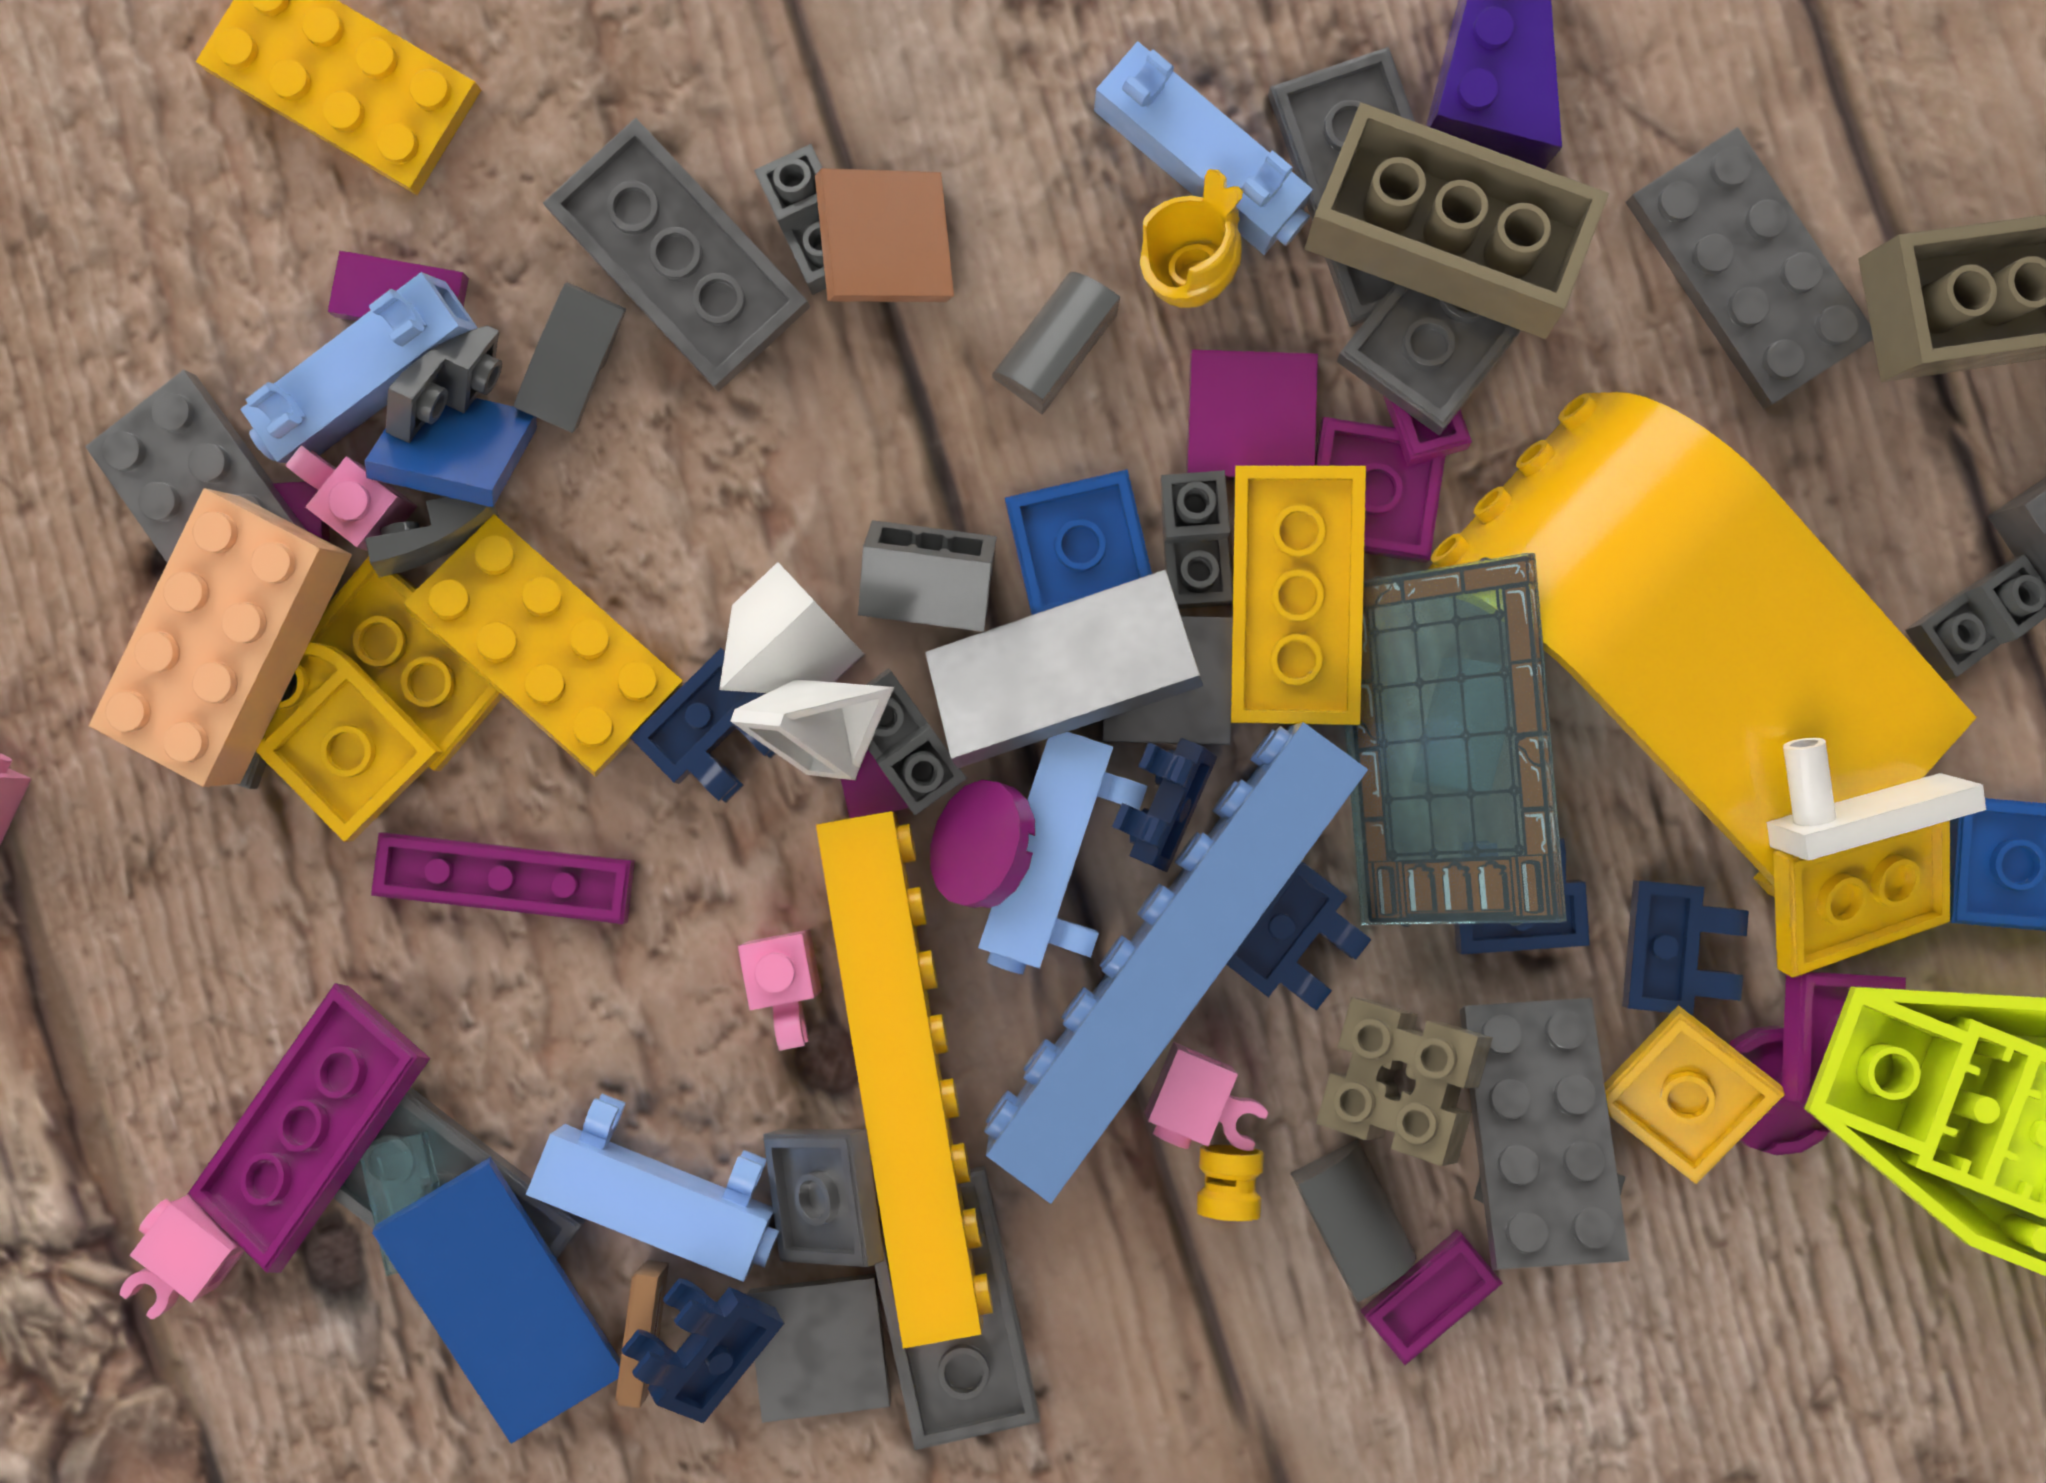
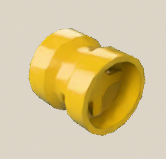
M1223 1144L1209 1145L1208 1147L1205 1145L1201 1146L1199 1168L1205 1174L1204 1187L1197 1192V1214L1224 1221L1258 1220L1261 1217L1262 1198L1255 1191L1256 1178L1263 1173L1264 1152L1256 1148L1246 1151L1238 1149L1233 1145Z

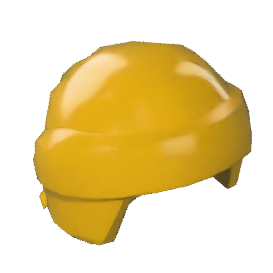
M1208 169L1204 177L1203 197L1191 195L1170 199L1153 208L1144 218L1143 243L1140 256L1141 270L1147 285L1156 296L1169 305L1179 308H1191L1208 303L1218 297L1233 281L1240 266L1242 241L1238 230V223L1240 221L1239 210L1236 206L1242 199L1243 191L1238 186L1227 188V178L1219 170Z

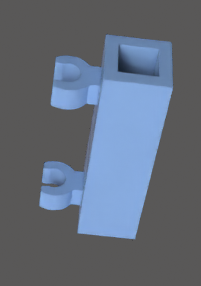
M1137 41L1096 88L1094 112L1193 196L1203 197L1204 177L1208 169L1219 170L1227 178V188L1238 186L1243 191L1242 199L1236 206L1239 210L1240 221L1238 223V230L1241 236L1263 255L1267 253L1277 240L1287 246L1310 218V215L1304 211V208L1313 189L1292 172L1293 167L1273 150L1268 152L1173 71L1174 66L1154 49L1149 51Z
M421 272L397 291L393 289L388 290L369 305L371 310L277 382L274 384L267 382L245 400L248 404L240 410L253 427L249 434L256 447L267 458L279 463H287L301 445L310 452L313 450L321 455L387 405L388 388L417 359L449 339L477 329L478 327L445 281Z
M1065 732L1048 738L1028 797V802L1035 818V836L1029 834V843L1026 850L1033 853L1030 867L1016 891L1000 905L991 907L978 946L979 949L990 952L987 963L1023 975L1026 964L1040 969L1048 943L1091 958L1099 934L1097 930L1057 918L1096 798L1099 797L1119 805L1125 803L1140 810L1148 787L1147 785L1105 772L1113 746L1071 732Z
M603 1093L599 1099L595 1098L587 1113L583 1130L564 1124L550 1133L527 1190V1196L744 1282L754 1264L765 1268L779 1234V1230L769 1227L774 1214L773 1207L752 1199L766 1165V1158L743 1150L741 1156H738L727 1187H722L610 1142L626 1102Z

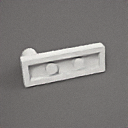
M1802 738L1789 741L1783 745L1793 815L1766 823L1770 847L1809 861L1986 810L1983 784L1942 773L1834 803L1826 741L1821 738Z

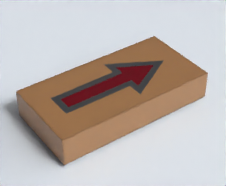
M647 1260L632 1276L623 1347L638 1329L650 1332L659 1338L664 1305L663 1297L665 1296L669 1269L668 1262ZM623 1352L621 1354L615 1401H618L617 1405L640 1408L650 1394L648 1390L649 1384L634 1377L632 1371L639 1362L625 1356Z

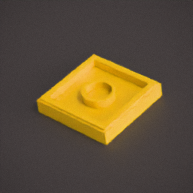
M1679 1005L1604 1083L1609 1116L1695 1184L1785 1095L1783 1087Z

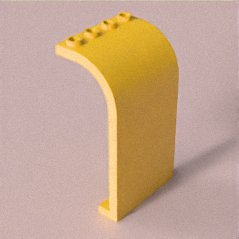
M1624 392L1583 393L1564 407L1558 417L1561 423L1545 440L1534 443L1522 453L1516 462L1518 470L1504 486L1494 488L1482 497L1473 511L1476 516L1460 534L1451 535L1435 549L1431 556L1433 563L1424 573L1530 556L1533 568V594L1538 646L1557 661L1759 870L1753 879L1767 894L1775 897L1773 852L1778 850L1770 847L1766 822L1793 815L1783 751L1785 743L1802 738H1821L1826 741L1835 803L1923 778L1977 717L1772 486L1731 447L1695 421L1652 399ZM1502 589L1503 608L1507 611L1505 589ZM1499 590L1475 594L1466 593V595L1459 596V599L1472 602L1493 614L1501 610Z

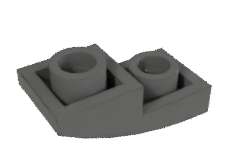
M809 144L754 171L811 294L814 295L826 289L815 175L823 167L812 145Z
M565 283L539 339L513 407L573 433L579 427L599 371L607 362L626 308L571 283Z
M487 325L449 339L417 359L402 372L388 388L386 433L410 443L425 422L432 425L439 419L445 405L465 413L479 393L488 395L496 385L502 369V361L496 358L499 330Z
M1225 470L1161 475L1165 569L1178 608L1231 605L1233 602L1228 546L1230 525Z
M441 495L438 499L427 500L426 504L431 526L420 528L418 522H398L382 527L380 529L381 535L365 538L370 563L380 578L401 573L441 558L461 547L493 514L499 518L496 503L494 507H488Z
M2023 554L1965 588L1908 627L1905 631L1924 659L1944 681L1957 678L1999 645L2017 640L2046 618V584L2026 555Z
M888 668L866 684L894 687L868 750L910 810L916 815L962 783L967 777L960 768L957 769L946 747Z

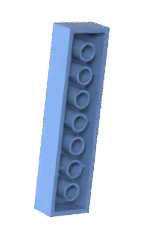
M1302 722L1286 727V729L1280 726L1276 731L1272 729L1266 735L1250 758L1252 762L1258 765L1247 782L1242 779L1239 782L1234 780L1212 810L1220 816L1215 826L1208 835L1203 832L1201 834L1196 832L1175 860V863L1183 869L1169 888L1159 883L1153 889L1137 912V915L1144 920V923L1130 941L1123 935L1115 941L1099 964L1102 968L1101 971L1105 973L1103 979L1093 992H1090L1085 987L1081 988L1061 1016L1064 1019L1062 1025L1066 1027L1055 1044L1046 1038L1042 1041L1023 1068L1026 1071L1023 1078L1027 1082L1021 1091L1015 1096L1007 1090L986 1118L985 1122L988 1123L984 1130L988 1135L986 1156L1050 1204H1052L1368 771L1366 767L1306 723Z

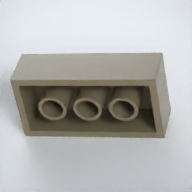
M1360 102L1315 212L1304 249L1546 339L1567 306L1609 193Z
M2046 215L1899 234L1858 258L1881 382L2046 359Z

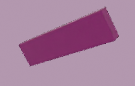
M379 832L371 896L626 924L628 923L635 860Z

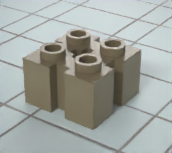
M1351 997L1337 1048L1352 1052V1057L1347 1073H1330L1316 1124L1363 1140L1384 1138L1385 1131L1388 1130L1395 1133L1391 1146L1392 1150L1439 1166L1458 1163L1472 1112L1456 1108L1461 1088H1479L1493 1037L1436 1021H1426L1424 1032L1422 1033L1414 1030L1418 1014L1373 1000ZM1403 1063L1407 1064L1406 1075L1415 1080V1088L1413 1091H1402L1400 1094L1398 1092V1085L1394 1082L1396 1070H1402Z

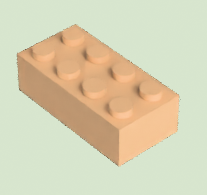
M203 488L89 723V727L202 787L240 784L352 554L241 496Z

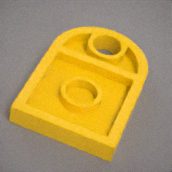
M309 642L295 671L297 677L296 691L289 699L280 701L256 752L343 842H351L405 791L443 751L352 658L334 647Z

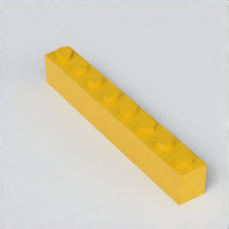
M893 811L816 824L902 1347L904 1349L981 1335L984 1323L983 1315L993 1313V1303L987 1273L976 1275L971 1249L982 1247L981 1232L976 1208L964 1210L960 1184L971 1182L970 1168L965 1143L953 1144L949 1119L960 1117L954 1079L942 1080L938 1054L949 1052L943 1014L931 1016L927 990L938 988L932 950L920 952L916 926L927 925V918L921 887L910 888L905 863L916 861L910 823L899 825L898 817Z

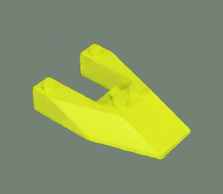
M1851 986L1804 1109L1962 1242L2046 1276V997Z

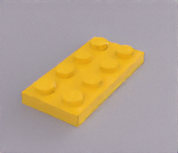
M233 0L195 61L205 71L417 196L482 91L474 80L338 0Z
M1235 466L1231 723L1299 724L1304 722L1306 724L1360 725L1366 466Z
M495 514L403 602L406 610L595 777L632 741L630 737L683 686L681 678Z

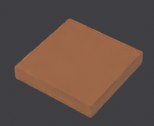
M821 168L815 175L827 301L947 302L954 297L941 172Z

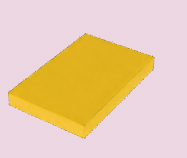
M368 556L328 603L310 642L334 647L352 658L443 751L429 766L433 771H441L504 696L406 610L403 602L417 587L400 573L379 578Z
M1950 820L1809 861L1780 850L1773 852L1777 969L1792 978L1950 922Z

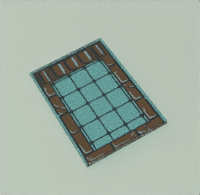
M1522 553L1493 559L1484 557L1475 562L1387 577L1375 576L1372 579L1363 580L1360 725H1345L1347 754L1368 769L1350 794L1361 925H1401L1409 927L1412 924L1510 923L1513 926H1518L1521 923H1559L1567 921L1535 553Z

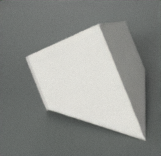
M777 562L732 605L719 690L769 693L795 679L836 682L865 654Z
M795 679L736 708L730 722L806 775L856 780L859 768L894 687Z

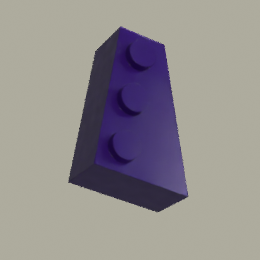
M1458 0L1426 126L1542 169L1548 166L1562 148L1551 0Z

